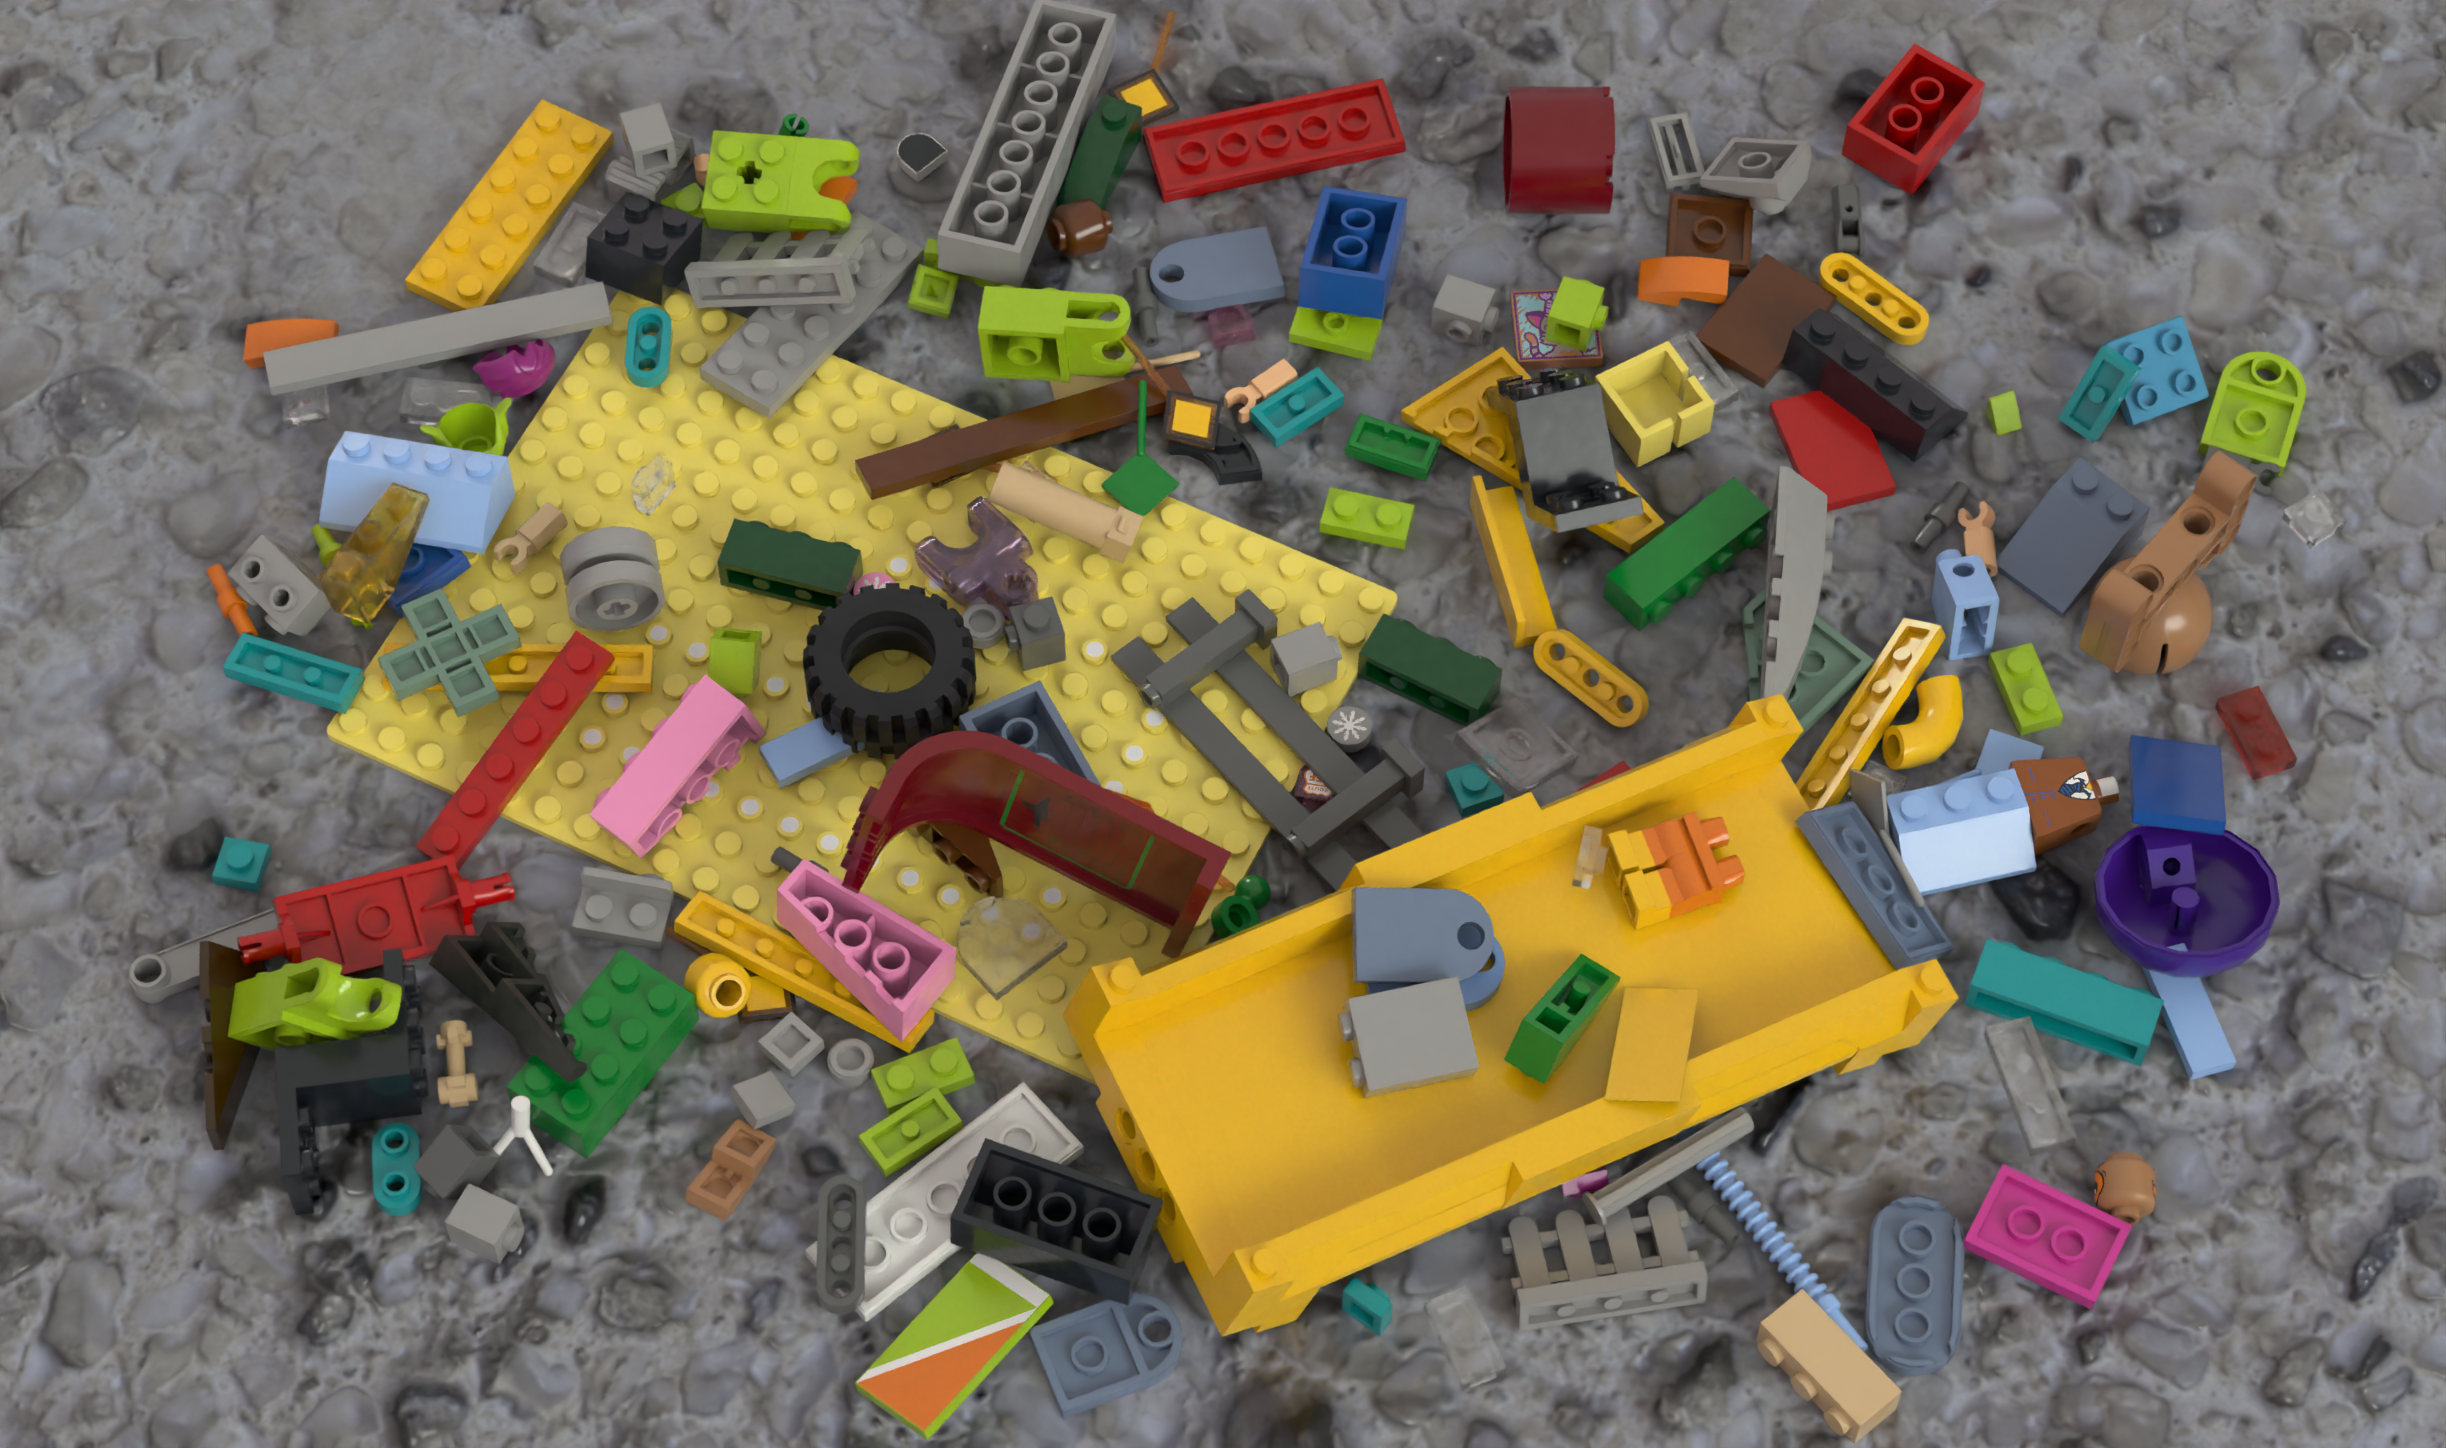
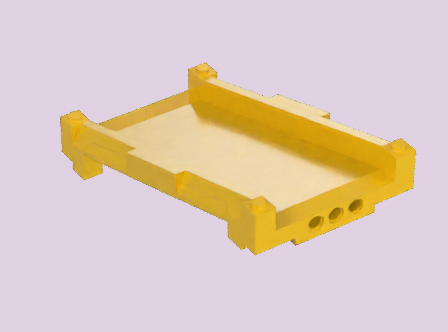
M1783 694L1746 702L1727 728L1686 744L1682 749L1542 807H1539L1532 792H1528L1354 865L1338 891L1182 956L1160 962L1141 971H1138L1132 957L1090 968L1062 1016L1101 1092L1095 1103L1139 1192L1163 1200L1157 1229L1174 1263L1185 1262L1222 1337L1252 1327L1255 1333L1294 1322L1320 1287L1493 1212L1515 1205L1832 1065L1838 1075L1874 1065L1884 1054L1918 1045L1959 997L1937 959L1899 970L1895 969L1795 822L1800 816L1810 810L1781 760L1804 730ZM1695 811L1699 821L1722 817L1728 830L1729 843L1727 846L1712 850L1715 860L1737 855L1745 871L1743 883L1730 890L1723 891L1721 903L1711 906L1705 905L1694 911L1635 930L1621 895L1622 888H1618L1605 856L1608 834L1624 829L1629 834L1654 827L1667 820L1682 819L1683 815ZM1354 888L1454 889L1471 895L1487 911L1493 925L1494 937L1503 950L1505 968L1500 988L1495 996L1482 1007L1466 1012L1479 1063V1069L1473 1076L1368 1098L1363 1097L1361 1086H1353L1348 1061L1354 1059L1351 1040L1344 1042L1342 1039L1338 1014L1344 1013L1343 1006L1347 999L1367 995L1365 983H1353L1352 890ZM1582 953L1621 978L1567 1058L1546 1083L1542 1084L1533 1077L1522 1073L1518 1068L1505 1061L1504 1058L1523 1018ZM1490 958L1478 972H1485L1493 967ZM1625 987L1699 989L1680 1102L1604 1100Z

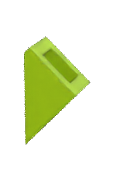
M2013 390L1989 398L1985 414L1997 436L2022 429L2016 396Z

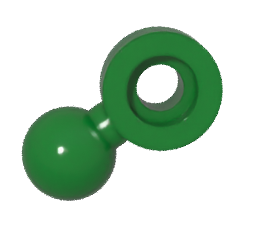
M1258 875L1245 876L1237 883L1235 895L1225 898L1214 907L1211 913V923L1214 931L1221 939L1259 924L1257 910L1264 908L1271 897V889L1268 882Z

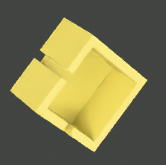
M1669 341L1595 376L1594 381L1600 383L1608 429L1637 468L1670 452L1671 442L1678 448L1709 433L1711 430L1715 403L1694 375L1688 378V366Z

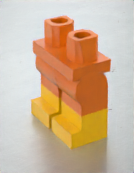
M1695 811L1683 815L1682 819L1667 820L1654 827L1627 834L1626 829L1608 834L1605 856L1618 888H1622L1621 895L1635 930L1694 911L1705 905L1711 906L1721 903L1723 891L1730 890L1743 883L1745 871L1737 855L1715 860L1712 850L1727 846L1729 843L1728 830L1722 817L1699 821Z

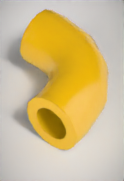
M1937 676L1924 680L1916 686L1919 703L1917 718L1909 724L1892 725L1884 733L1882 743L1883 757L1890 769L1907 770L1932 763L1953 745L1964 719L1962 689L1957 676Z

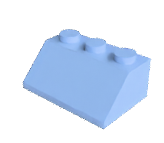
M2014 768L1886 796L1890 837L1922 896L2034 872L2036 870L2029 806Z

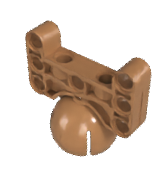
M2220 450L2217 451L2202 469L2193 493L2138 555H2133L2116 563L2103 574L2091 595L2088 616L2079 642V648L2116 673L2124 669L2127 672L2139 675H2154L2159 667L2163 644L2167 645L2164 662L2160 667L2161 674H2168L2178 670L2196 658L2210 636L2213 623L2211 597L2205 583L2196 571L2204 570L2216 555H2221L2228 548L2237 535L2258 475Z

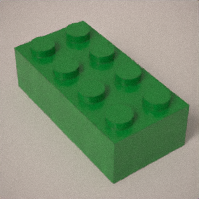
M620 949L564 1016L561 1024L564 1033L572 1034L575 1038L576 1045L573 1053L577 1061L585 1062L588 1067L584 1075L573 1082H567L533 1054L506 1086L510 1103L516 1096L527 1097L530 1100V1122L587 1159L700 1020L695 995L628 952Z

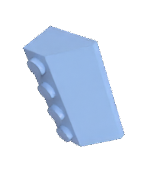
M345 431L328 459L319 516L320 527L484 554L516 496L508 457Z

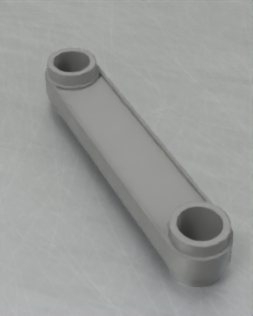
M274 908L157 953L140 956L131 964L129 970V982L132 990L144 1002L154 1004L167 999L171 995L199 985L200 941H211L239 950L237 937L277 929L278 921ZM160 975L153 982H143L149 976Z

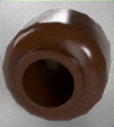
M1086 198L1056 207L1052 213V218L1047 221L1046 228L1052 248L1057 252L1060 251L1067 258L1073 259L1103 250L1107 244L1108 234L1112 233L1113 224L1111 216L1106 209H1101L1097 202Z

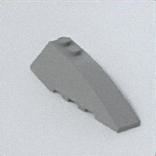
M1780 466L1769 520L1760 699L1783 694L1787 701L1802 667L1812 633L1823 576L1830 577L1833 551L1825 550V539L1832 540L1834 513H1827L1828 495L1790 467Z

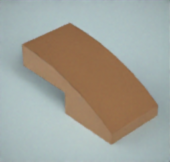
M736 1119L714 1145L710 1162L687 1188L685 1201L726 1222L762 1171L777 1144V1138L759 1129L753 1130L751 1125Z

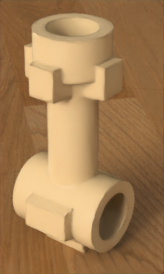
M446 1021L439 1027L440 1034L436 1035L438 1050L446 1049L448 1076L437 1078L440 1104H450V1108L469 1106L470 1101L479 1100L476 1073L466 1074L464 1047L473 1045L471 1030L468 1031L467 1023L464 1021Z

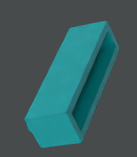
M1987 939L1964 1005L2141 1067L2164 1000L2154 997L2152 993L2138 987L2128 988L2111 982L2102 974L2096 972L2085 973L2065 966L2063 962L2056 958L2039 957L2027 953L2010 942H1996Z

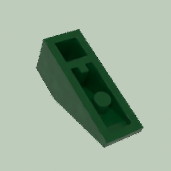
M1105 94L1102 95L1085 127L1056 207L1090 198L1097 202L1101 209L1105 208L1142 138V107Z

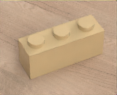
M1803 1289L1760 1323L1756 1342L1763 1358L1772 1366L1779 1365L1791 1378L1790 1381L1795 1391L1807 1401L1812 1400L1824 1412L1823 1415L1827 1424L1837 1434H1845L1855 1444L1896 1410L1902 1391Z

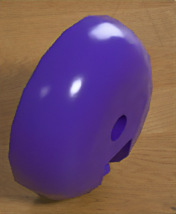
M2146 825L2139 826L2128 831L2105 850L2094 877L2098 922L2113 945L2142 967L2172 977H2208L2241 966L2264 946L2280 906L2277 877L2258 849L2228 830H2224L2223 835ZM2185 943L2188 951H2177L2167 947Z

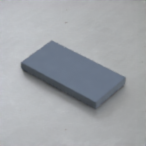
M1850 801L1807 811L1795 821L1896 970L1944 958L1954 949L1952 943L1926 905L1918 907L1915 904L1885 845L1855 802Z

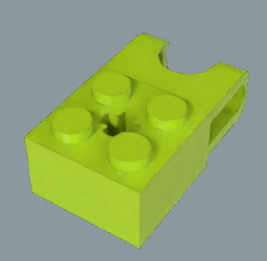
M713 130L701 208L709 228L760 233L789 231L791 235H793V232L810 233L815 230L825 229L832 235L845 234L850 229L852 217L848 207L841 200L821 196L819 191L822 184L830 178L852 176L859 167L861 152L853 143L843 140Z
M1001 285L999 287L984 286L978 335L985 377L1070 382L1071 375L1112 378L1126 375L1130 372L1135 362L1134 345L1131 338L1126 334L1131 323L1128 302L1125 298L1114 294L1071 292L1055 288H1016L1011 285ZM1108 312H1115L1119 315L1113 321L1099 320L1102 315ZM1117 350L1123 355L1116 360H1110L1102 354V351Z
M314 958L298 964H284L281 969L272 972H259L254 978L235 984L227 1036L275 1052L277 1047L359 1038L362 1035L388 1028L396 1022L400 1009L402 988L399 984L381 978L358 979L340 975L342 970L341 964L323 958ZM382 998L379 1007L375 1012L371 1013L369 1010L370 1002Z

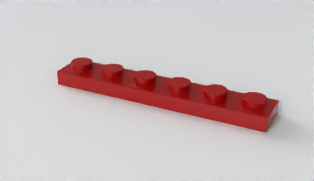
M575 631L415 846L421 854L430 860L454 855L457 870L459 871L614 662L615 658L612 653L578 631Z

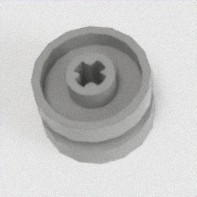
M617 526L594 529L575 537L565 545L560 554L564 584L567 586L565 593L569 616L580 627L593 631L607 632L631 629L650 621L661 612L666 603L662 578L659 573L660 567L656 543L644 531L632 527Z

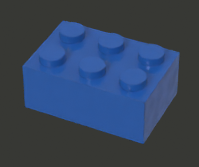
M1324 186L1300 266L1298 306L1320 311L1382 319L1405 238L1407 198Z

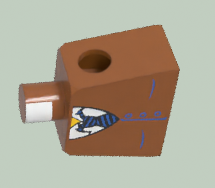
M2079 757L2011 761L2008 768L2015 769L2029 806L2035 855L2091 834L2096 830L2101 818V806L2119 801V789L2115 778L2108 776L2091 780L2085 761Z

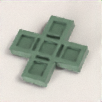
M440 588L401 606L403 616L417 641L378 658L380 668L398 701L440 683L457 717H460L499 699L498 691L483 664L522 647L520 637L502 604L460 622L443 589Z

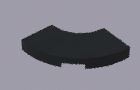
M1169 410L1166 433L1212 444L1215 417L1210 416L1207 438L1172 430L1175 410ZM1218 423L1215 448L1167 437L1170 455H1186L1202 461L1214 472L1219 486L1262 480L1261 465L1252 446L1239 432L1235 433Z

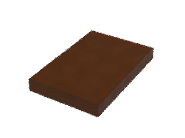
M1766 253L1695 335L1693 346L1764 389L1784 365L1782 361L1792 330L1818 308L1830 311L1835 305L1837 296Z

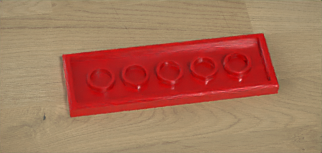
M1383 78L1142 129V138L1163 203L1404 153L1406 149V142Z

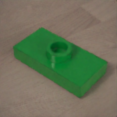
M1360 413L1346 443L1345 456L1426 482L1441 448V439Z

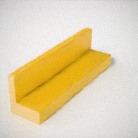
M1472 476L1470 506L1514 649L1534 645L1541 634L1555 630L1557 626L1513 485L1486 490L1482 476Z

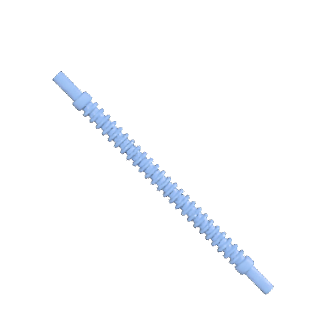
M1696 1125L1680 1131L1672 1136V1139L1676 1141L1685 1139L1698 1131L1694 1129ZM1718 1151L1698 1163L1696 1169L1698 1171H1706L1704 1179L1706 1181H1714L1712 1189L1714 1191H1722L1720 1195L1721 1201H1730L1729 1211L1738 1212L1736 1216L1737 1221L1746 1222L1745 1231H1753L1755 1233L1753 1241L1763 1243L1761 1251L1763 1253H1771L1769 1261L1771 1263H1779L1777 1270L1779 1273H1787L1785 1280L1788 1284L1795 1283V1294L1803 1289L1864 1352L1868 1345L1840 1312L1841 1303L1834 1294L1825 1293L1827 1286L1824 1283H1817L1819 1278L1817 1273L1810 1274L1808 1272L1810 1264L1800 1262L1802 1255L1800 1252H1792L1793 1243H1785L1783 1241L1786 1236L1785 1233L1775 1231L1777 1223L1775 1221H1767L1769 1213L1767 1211H1759L1761 1203L1759 1201H1751L1752 1191H1743L1744 1181H1735L1736 1171L1727 1170L1728 1161H1720V1152Z

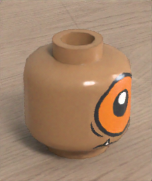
M2119 1152L2109 1155L2106 1161L2102 1162L2095 1170L2096 1208L2128 1224L2135 1225L2139 1223L2141 1218L2150 1215L2156 1208L2155 1169L2148 1162H2145L2141 1155L2136 1153Z

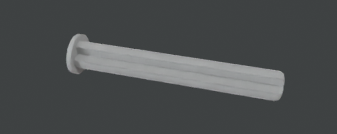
M1737 1107L1591 1194L1586 1191L1582 1194V1199L1589 1214L1599 1226H1604L1607 1224L1606 1218L1752 1132L1754 1124L1751 1116L1743 1107Z

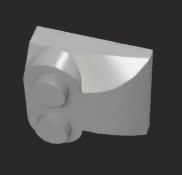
M1733 137L1702 175L1700 185L1722 195L1747 199L1753 210L1759 211L1764 215L1777 214L1791 202L1808 179L1812 158L1810 142Z

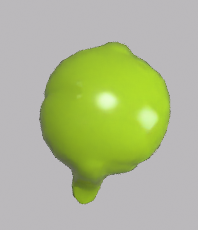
M506 397L495 408L483 403L461 404L445 413L440 418L436 427L421 425L419 429L432 437L434 445L502 456L506 438L509 434L506 411L510 407L512 399Z

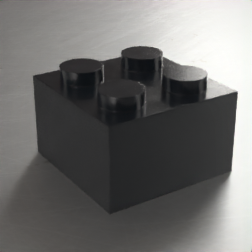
M627 191L587 237L585 277L597 282L603 281L605 285L662 305L686 277L684 270L689 263L700 260L703 219Z

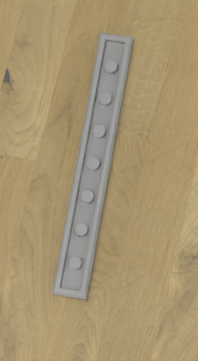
M601 281L263 352V357L273 396L526 343L537 339L607 326L613 323L604 284Z

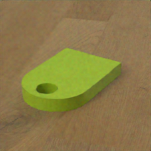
M2263 351L2244 353L2232 359L2222 372L2198 452L2207 454L2209 446L2213 445L2251 458L2250 463L2256 465L2262 462H2272L2281 468L2278 476L2282 477L2306 398V384L2297 367L2279 355ZM2260 369L2270 370L2276 374L2278 379L2274 381L2263 380L2257 375L2256 371Z

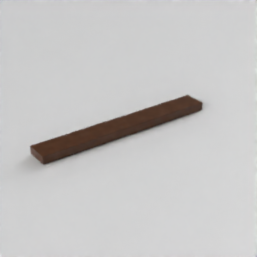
M1172 365L855 460V470L871 500L1137 421L1138 383L1140 380L1147 382L1146 418L1163 413L1166 410L1168 390L1193 395V392L1178 367ZM1172 394L1169 410L1175 409L1176 400L1193 403V399Z

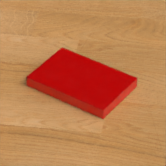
M1818 390L1770 402L1769 413L1793 470L1828 495L1827 512L1895 494V482L1872 429L1822 391Z

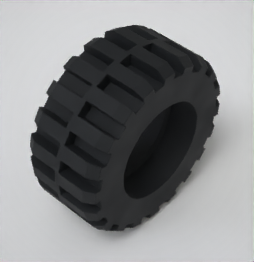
M885 583L886 588L874 589L872 584L861 587L860 593L852 596L849 592L836 599L837 607L835 609L830 606L826 607L818 616L819 625L815 624L810 628L806 637L807 647L803 650L807 698L811 705L813 717L815 719L821 717L824 728L830 734L834 735L836 732L842 734L843 743L852 746L853 753H859L857 743L862 742L865 743L863 750L867 751L870 758L882 759L883 754H894V758L899 759L902 754L917 743L941 733L954 731L953 724L957 727L960 726L959 716L969 712L968 707L974 704L976 695L975 651L973 650V639L970 630L964 627L963 617L954 608L948 610L947 601L939 595L925 596V589L910 585L908 590L899 588V583ZM884 650L911 652L924 659L932 667L929 673L916 685L902 691L889 693L866 689L849 676L852 669L862 659Z

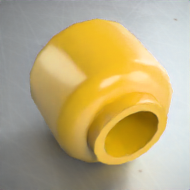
M708 953L698 957L690 964L685 974L684 989L695 995L697 1008L713 1018H727L737 1014L745 1007L750 998L752 985L749 974L742 965L721 953Z

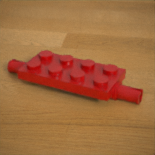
M449 855L274 897L272 903L278 921L277 929L244 937L239 936L237 937L239 952L243 951V955L240 957L244 966L284 955L285 959H288L289 963L295 964L314 958H323L341 964L342 970L340 975L348 977L384 968L383 950L401 948L405 962L433 956L444 935L476 936L472 921V914L476 913V908L513 901L515 899L513 886H508V883L511 882L508 872L469 882L467 878L462 879L457 870L454 855Z

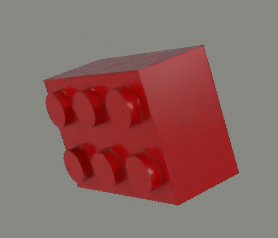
M1914 43L1847 124L1841 155L1913 195L1978 114L1985 83Z

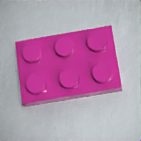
M2002 1164L1964 1239L1963 1245L1965 1246L1964 1249L2092 1310L2133 1225Z

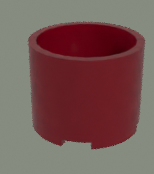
M1507 87L1503 120V191L1506 214L1610 213L1614 186L1613 182H1609V178L1612 177L1613 155H1615L1613 97H1608L1610 95V87Z

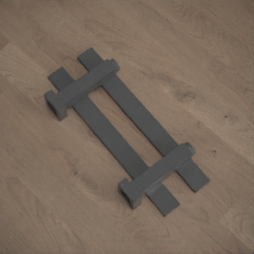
M1247 589L1235 598V613L1220 624L1193 597L1168 614L1166 622L1189 646L1166 663L1139 636L1111 655V661L1138 688L1139 695L1144 703L1153 710L1157 708L1283 839L1289 854L1297 861L1303 860L1333 892L1338 891L1354 865L1357 864L1336 839L1359 822L1387 850L1424 836V833L1390 799L1399 792H1402L1410 800L1422 791L1425 767L1396 738H1393L1381 747L1380 763L1366 774L1244 650L1254 642L1264 650L1271 645V639L1277 638L1278 618L1250 589ZM1215 671L1335 797L1310 814L1190 689Z

